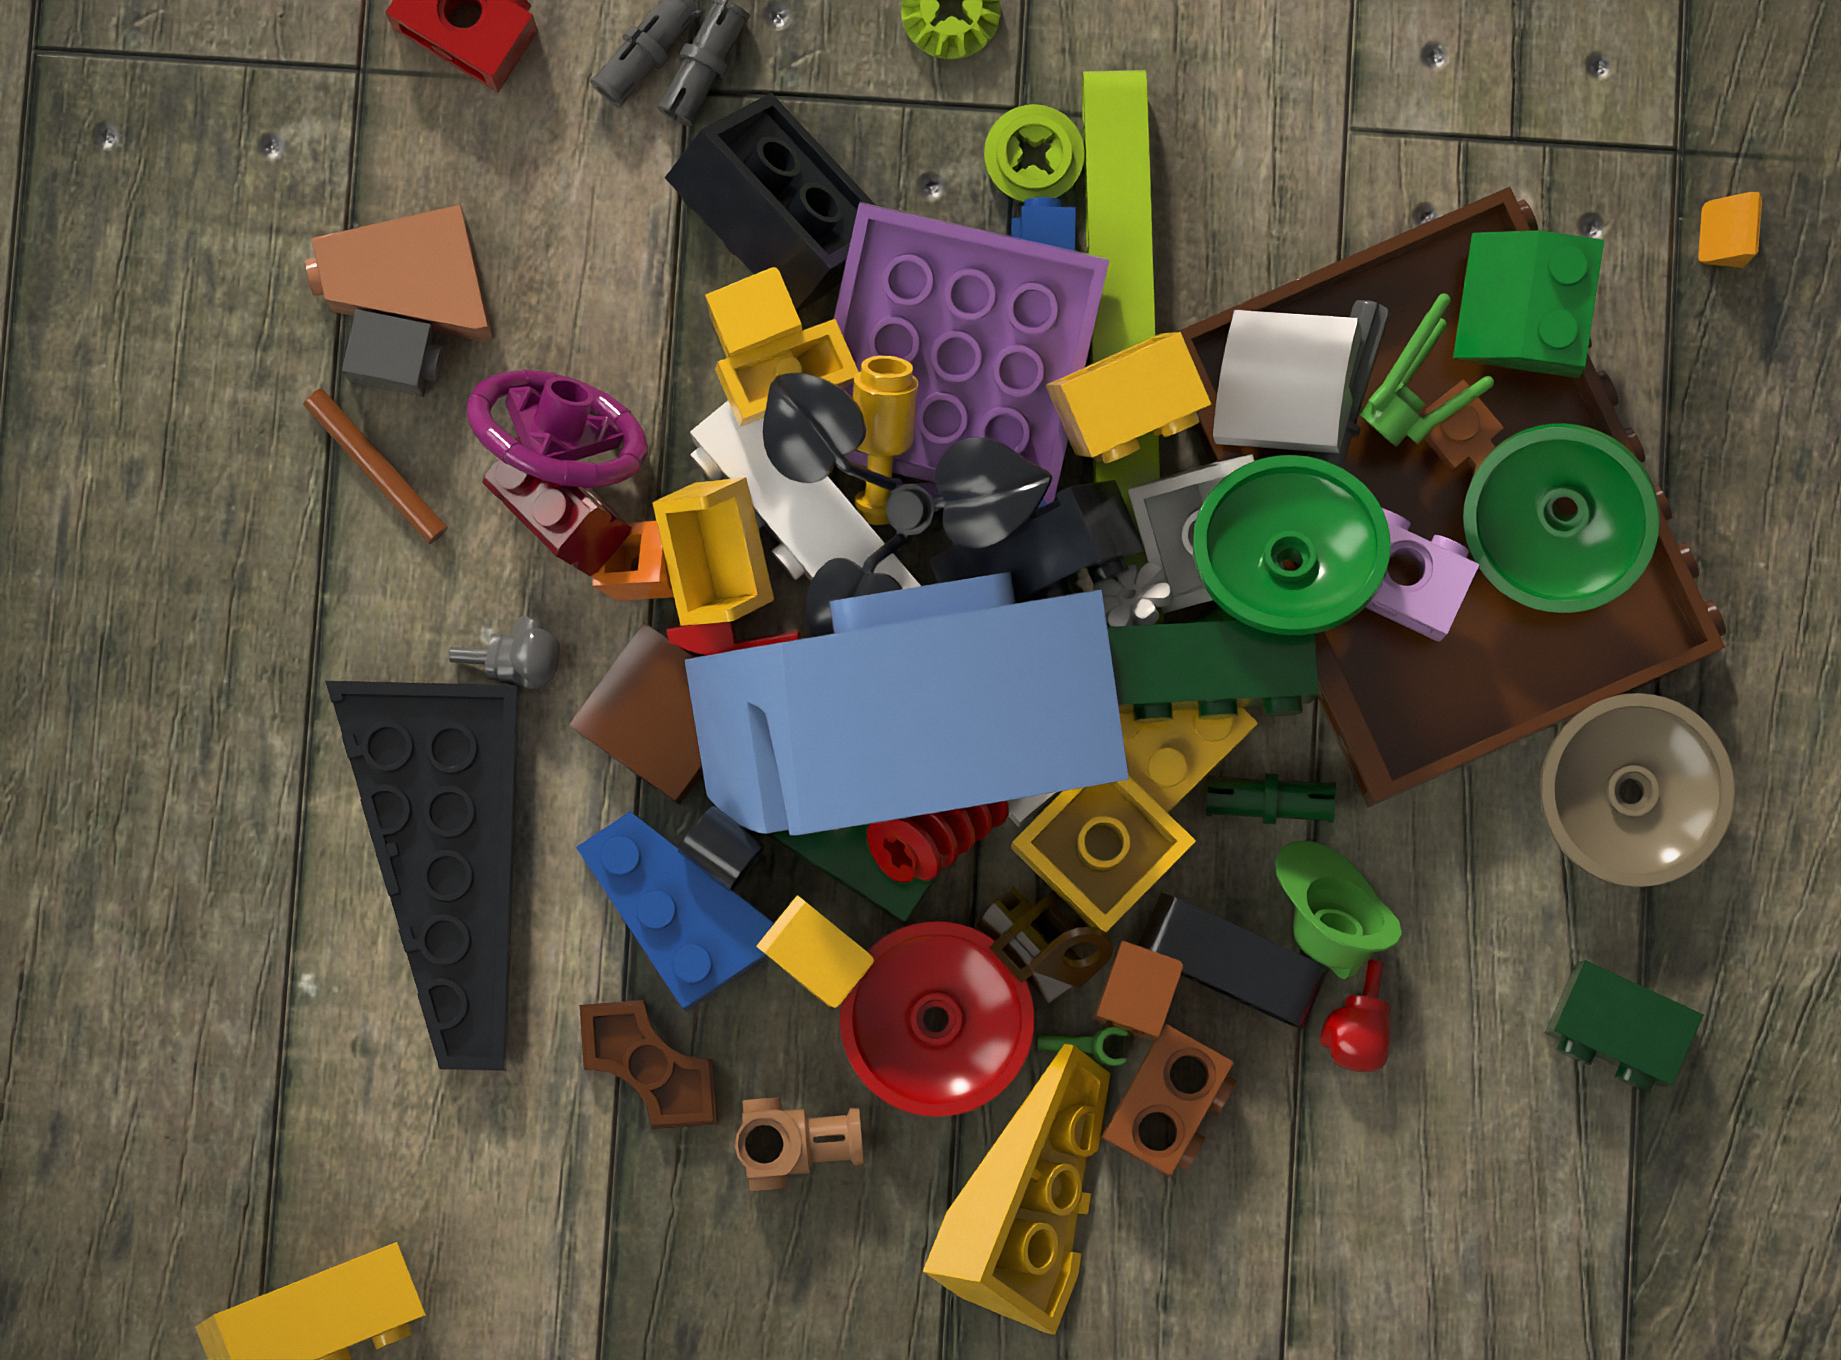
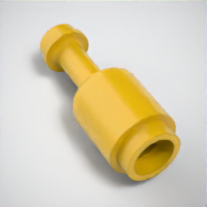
M874 356L862 362L861 371L854 377L853 399L858 404L866 425L865 439L857 449L868 454L867 469L892 479L893 456L908 451L914 441L918 380L912 375L913 366L908 361L894 356ZM866 481L865 490L855 496L857 511L868 524L884 525L890 523L886 513L890 492Z

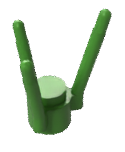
M1446 293L1438 296L1383 384L1358 413L1360 417L1395 447L1406 436H1409L1414 442L1419 444L1432 428L1474 401L1475 398L1494 385L1493 378L1486 376L1423 418L1418 414L1426 404L1406 386L1447 327V322L1440 318L1450 303V297Z

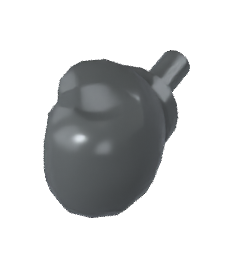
M521 616L516 620L510 634H491L487 649L451 647L449 661L451 663L483 664L486 677L489 680H499L501 683L517 685L526 689H539L550 682L555 676L559 662L560 643L552 633L543 629L542 620Z

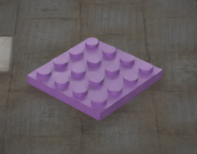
M860 202L834 319H836L859 372L861 371L862 362L874 356L902 358L913 366L912 375L918 380L914 441L908 451L893 456L892 473L935 482L937 464L950 446L967 438H990L1007 445L1028 461L1052 474V481L1044 496V500L1047 504L1054 502L1068 436L1045 385L1085 368L1109 259ZM854 383L843 389L852 398ZM856 449L844 455L852 463L867 467L868 454Z

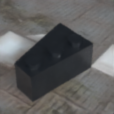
M1116 480L1070 486L1056 493L1058 500L1036 509L1018 530L999 543L980 548L965 547L957 544L929 558V562L938 583L1011 572L1017 604L1072 595L1074 593L1070 584L1088 576L1091 577L1093 585L1115 578L1129 571L1126 559L1145 551Z

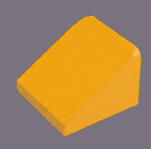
M1747 192L1714 199L1703 205L1698 251L1700 263L1744 268L1758 253L1762 197L1759 192Z

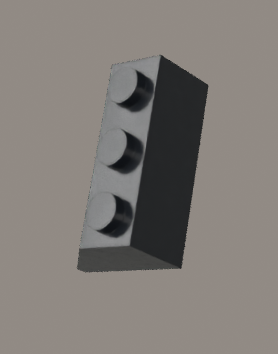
M772 93L701 129L664 177L681 195L685 204L707 223L724 242L726 248L738 257L754 275L772 267L779 270L796 312L825 296L842 281L859 203L875 205Z

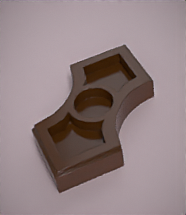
M644 1000L580 1005L584 1070L609 1072L629 1083L646 1104L652 1129L718 1124L713 1060L688 1057L666 1045L650 1023Z

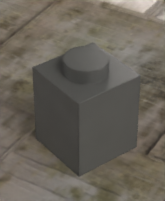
M355 309L342 372L351 383L424 397L427 381L437 382L443 361L444 345L436 344L437 335L430 324Z

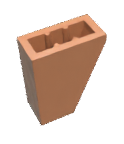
M460 204L311 238L315 257L305 259L310 288L314 297L324 295L325 301L333 312L354 316L355 309L427 323L437 333L477 341L494 339L467 218Z

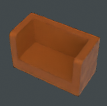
M1122 941L1116 947L1091 1020L1109 1027L1122 1028L1129 1034L1149 1041L1157 1039L1160 1036L1183 969L1182 962Z

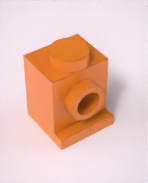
M657 521L627 523L631 527L630 535L598 573L592 575V586L616 601L674 598Z

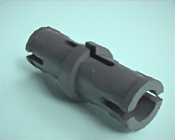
M660 0L658 5L638 27L630 26L622 37L625 42L619 47L608 63L590 80V83L594 85L593 88L608 102L621 108L644 77L654 67L660 69L669 59L667 52L674 45L675 41L701 15V11L698 10L696 4L692 0Z
M713 0L712 6L693 43L684 44L679 54L683 62L663 100L657 106L658 110L667 117L675 120L678 115L681 117L679 120L681 124L693 126L696 120L695 117L715 79L722 80L728 70L725 60L744 24L750 18L749 13L735 3H732L729 9L726 7L727 0Z

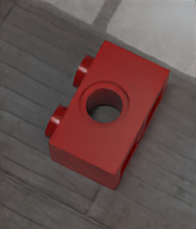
M393 0L385 12L393 30L499 93L538 32L533 14L528 12L532 6L527 0ZM473 5L482 10L480 19L471 27L458 28L449 23L452 13L461 6Z

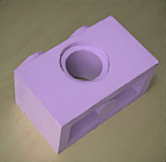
M1382 508L1390 531V558L1396 555H1405L1412 558L1419 567L1420 577L1418 583L1411 586H1403L1395 583L1387 571L1380 589L1365 608L1440 642L1448 634L1480 564L1467 559L1469 550L1463 545L1439 535H1434L1432 541L1424 539L1408 531L1411 525L1408 520Z

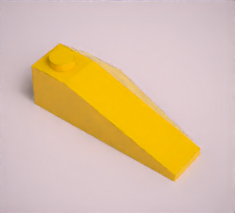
M1064 1044L948 1209L923 1269L925 1274L960 1298L1053 1335L1056 1334L1079 1274L1082 1253L1072 1252L1078 1214L1088 1215L1091 1193L1082 1192L1087 1157L1092 1156L1099 1148L1110 1073L1075 1045Z

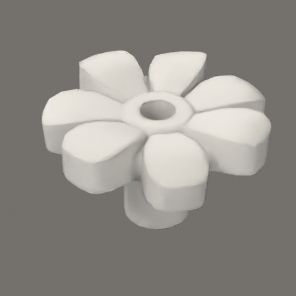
M1154 563L1145 564L1140 571H1138L1136 565H1128L1129 571L1117 576V582L1114 579H1110L1093 586L1094 591L1102 590L1106 623H1109L1110 627L1155 625V622L1159 619V613L1156 608L1167 606L1173 600L1170 586L1162 583L1165 579L1162 568Z

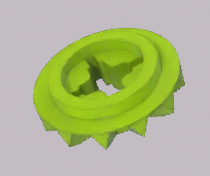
M902 0L901 18L908 37L919 49L941 59H961L977 53L993 38L1000 22V0H964L962 11L966 16V21L971 25H968L963 19L959 21L956 17L950 16L945 21L941 20L935 27L933 25L936 23V17L940 12V4L937 0Z
M1024 105L1006 112L992 126L985 142L984 164L996 190L1002 191L1013 198L1018 204L1023 203L1026 199L1035 197L1058 198L1069 192L1082 172L1084 144L1075 124L1062 112L1045 105ZM1017 136L1023 143L1027 142L1034 148L1042 143L1047 144L1052 138L1054 139L1045 154V161L1048 165V171L1051 173L1050 175L1044 169L1040 170L1034 164L1026 169H1020L1017 173L1015 172L1023 158V151L1020 147V142L1016 138Z

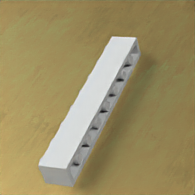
M727 401L690 431L693 443L697 447L690 456L710 481L720 480L722 477L724 479L747 477L758 529L764 526L778 542L779 545L771 552L794 580L805 574L811 581L816 572L827 561L834 558H847L862 568L865 560L885 544L829 477L815 483H801L790 480L778 472L770 462L764 448L762 433L764 418L740 427L730 403ZM893 553L879 563L874 573H885L892 576L903 589L921 586ZM1060 792L1007 800L1009 806L1008 817L1019 828Z

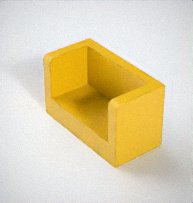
M775 267L705 295L712 324L727 358L802 331V324L779 270Z
M747 477L693 483L652 502L681 626L734 621L774 601Z

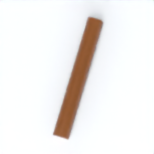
M322 388L313 392L304 401L303 405L428 544H432L446 532L448 527Z

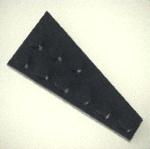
M325 681L340 725L347 757L350 760L361 797V805L387 893L390 896L397 919L405 953H407L417 987L418 999L438 1067L442 1070L506 1071L519 687L517 685Z

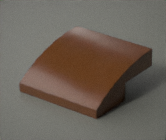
M643 622L572 719L569 726L680 805L703 774L684 661L695 657L681 647L669 643L668 638Z

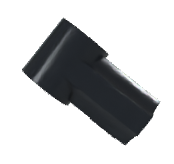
M712 806L690 830L680 845L678 853L730 892L747 874H751L764 857L762 852L765 845L759 841L760 833L740 826L715 806Z

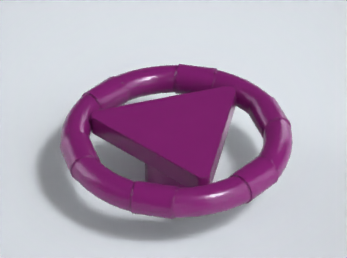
M523 369L498 373L479 382L466 402L469 424L478 440L487 450L505 464H509L536 478L562 486L593 488L618 484L637 474L648 455L645 433L630 410L608 393H604L579 380L554 372ZM507 396L505 405L521 443L498 426L491 416L490 411L497 399ZM592 411L596 416L589 415V412ZM623 440L624 446L618 458L597 464L577 461L619 448Z

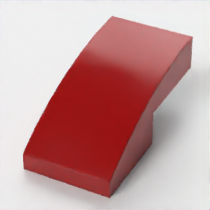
M734 621L686 626L675 625L670 626L666 630L669 643L705 656L801 639L800 630L737 641Z

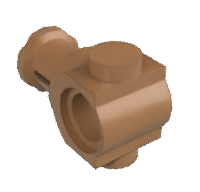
M781 1097L742 1101L743 1124L736 1134L735 1150L738 1159L746 1167L749 1191L788 1188L787 1175L810 1173L812 1163L851 1160L854 1166H864L859 1107L850 1108L847 1115L808 1118L805 1109L782 1110ZM764 1125L776 1128L782 1135L784 1142L780 1156L773 1162L766 1164L753 1160L747 1150V1139L750 1133L757 1127ZM837 1135L845 1136V1140L825 1143L814 1142V1139L816 1137Z

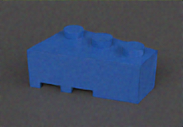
M630 811L576 847L678 1003L686 1012L769 958L756 946L774 923L735 892L727 891L678 853L677 847Z

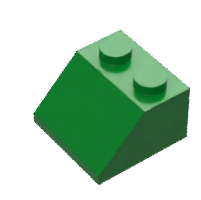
M1541 230L1472 233L1453 360L1580 378L1586 366L1604 240Z

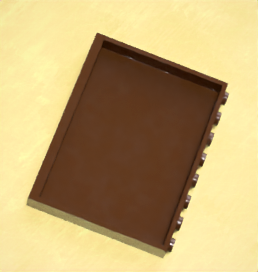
M1510 186L1177 331L1182 334L1211 402V405L1196 411L1200 422L1194 425L1210 463L1253 454L1256 461L1281 455L1306 456L1308 452L1215 444L1213 428L1217 392L1234 310L1349 318L1352 307L1357 300L1373 301L1388 308L1390 313L1389 320L1362 403V410L1369 402L1368 400L1383 384L1427 312L1430 311L1438 296L1443 293L1448 294L1450 297V303L1440 317L1447 322V327L1406 386L1426 404L1418 414H1421L1463 379L1470 387L1482 378L1490 376L1494 380L1493 387L1478 397L1504 427L1503 431L1491 440L1495 446L1525 429L1546 424L1564 423L1589 427L1614 438L1631 451L1641 463L1645 462V454L1634 430L1631 427L1623 429L1613 406L1619 403L1615 387L1604 370L1596 372L1588 352L1586 366L1580 378L1453 360L1472 233L1539 230L1536 218L1529 204L1524 199L1517 202ZM1591 338L1589 339L1588 349L1592 347ZM1358 416L1356 425L1361 428L1360 435L1352 437L1342 469L1360 480L1372 492L1381 508L1396 513L1411 523L1408 529L1409 532L1429 541H1432L1434 535L1443 536L1463 545L1469 550L1464 531L1463 515L1467 491L1472 481L1473 468L1465 461L1451 472L1425 439L1417 444L1409 436H1406L1395 447L1362 417ZM1657 484L1654 485L1660 508V528L1652 558L1640 578L1626 592L1609 603L1590 610L1573 613L1546 612L1534 609L1502 593L1484 576L1478 567L1448 634L1440 642L1367 608H1364L1352 619L1337 627L1315 633L1319 686L1317 698L1367 808L1566 721L1594 703L1613 696L1627 694L1706 659L1725 648L1721 636L1726 634L1723 618L1712 600L1704 602L1694 581V578L1699 577L1697 563L1686 543H1676L1667 524V521L1672 519L1671 508L1665 494ZM1560 497L1555 500L1556 508L1562 513L1570 514L1578 509L1575 501L1569 497ZM1469 550L1467 559L1474 561ZM1396 555L1389 559L1387 571L1395 583L1403 586H1411L1418 583L1420 571L1412 558L1405 555ZM1292 560L1283 561L1286 571H1295L1300 568Z

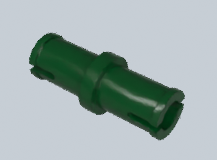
M1266 773L1265 779L1228 778L1208 775L1206 816L1263 818V824L1276 825V818L1317 820L1334 823L1336 782L1278 780L1279 774Z

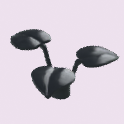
M805 373L779 375L770 384L762 433L766 454L778 472L793 481L815 483L828 477L836 464L844 473L882 487L890 492L886 513L890 524L897 530L896 535L865 560L862 568L847 558H834L827 561L816 572L811 580L806 597L807 623L812 637L834 634L830 601L903 589L892 576L885 573H874L879 563L898 548L909 544L913 535L937 532L944 528L947 536L953 542L962 546L980 548L994 545L1009 537L1030 518L1043 500L1051 484L1052 474L1028 461L1007 445L984 437L963 439L950 446L937 464L935 483L904 484L899 478L891 479L852 463L844 456L856 450L862 444L866 435L864 416L858 404L845 390L826 379Z

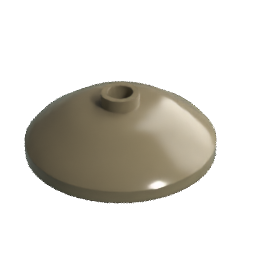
M1652 694L1617 695L1603 699L1580 711L1565 724L1553 740L1541 772L1540 800L1542 812L1551 836L1558 847L1576 866L1600 880L1620 886L1647 887L1674 881L1696 869L1714 852L1727 831L1734 808L1735 782L1733 769L1725 747L1717 734L1706 721L1688 707L1671 699ZM1625 780H1631L1639 787V798L1633 804L1625 803L1620 798L1619 787Z

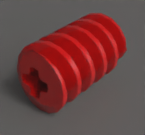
M1008 801L871 823L867 829V843L878 866L891 880L907 883L911 882L915 877L927 881L935 878L942 867L953 864L958 854L972 849L975 841L986 838L992 828L1005 823L1009 816Z

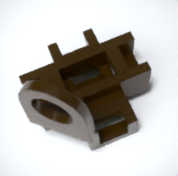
M1012 886L1001 901L997 899L992 903L977 924L984 934L995 940L989 948L1021 983L1027 979L1048 1003L1073 986L1081 988L1112 957L1113 945L1108 933L1099 928L1085 927L1086 925L1080 918L1072 924L1054 905L1060 898L1054 890L1036 906L1032 907L1019 891ZM1086 942L1099 946L1094 954L1084 959H1081L1070 948L1073 945Z

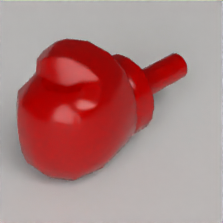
M1376 960L1368 961L1362 996H1347L1344 1007L1333 1010L1326 1017L1322 1025L1320 1043L1330 1049L1334 1063L1341 1068L1364 1073L1374 1072L1383 1068L1387 1062L1390 1045L1391 1017L1389 1016L1391 1005L1386 1001L1378 999L1384 966L1383 962Z

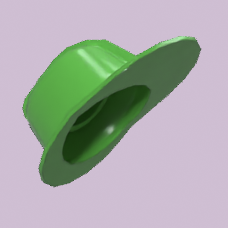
M1293 841L1281 848L1275 860L1276 875L1284 891L1296 906L1293 932L1295 942L1302 952L1313 960L1328 966L1339 978L1348 979L1357 973L1361 965L1368 961L1374 952L1386 951L1397 945L1402 934L1399 920L1380 900L1360 871L1345 856L1329 846L1313 841Z

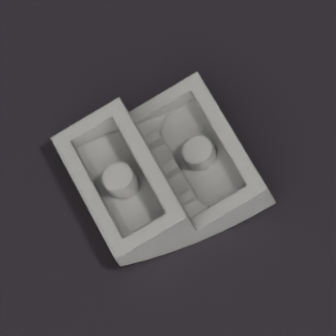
M1234 310L1217 392L1213 428L1215 444L1340 453L1353 403L1349 383L1362 337L1359 319Z

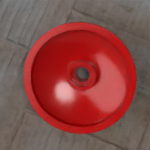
M933 921L917 923L898 929L876 942L867 951L872 955L874 962L841 1003L840 1033L844 1050L853 1070L868 1089L880 1099L912 1114L933 1117L952 1116L974 1110L998 1096L1016 1077L1024 1064L1032 1042L1034 1031L1033 1001L1027 981L1025 980L1021 983L989 948L995 940L968 926L951 922ZM931 1007L942 1008L948 1016L947 1026L940 1032L928 1030L923 1023L924 1013Z

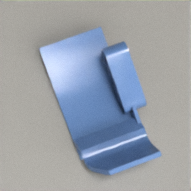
M1011 572L840 599L829 602L834 634L684 660L707 797L718 809L737 824L758 833L789 830L790 835H802L1129 780L1102 590L1016 604Z

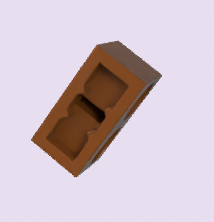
M1164 1024L1160 1036L1153 1041L1100 1139L1166 1176H1171L1176 1166L1187 1171L1206 1138L1196 1132L1208 1109L1219 1114L1237 1080L1227 1075L1234 1062L1173 1027ZM1180 1057H1192L1198 1060L1205 1070V1082L1202 1088L1194 1094H1185L1178 1091L1171 1082V1067ZM1150 1113L1163 1114L1173 1124L1174 1138L1171 1144L1164 1150L1154 1151L1148 1149L1140 1140L1139 1125L1143 1118Z

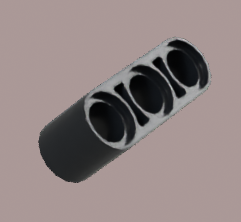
M1165 893L1160 894L1137 945L1181 961L1183 964L1182 976L1300 1029L1304 1028L1329 971L1326 967L1309 958Z

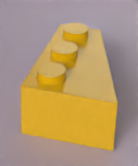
M395 1242L216 1313L195 1326L208 1360H352L349 1347L371 1338L376 1350L413 1335L408 1323L426 1314L399 1245Z

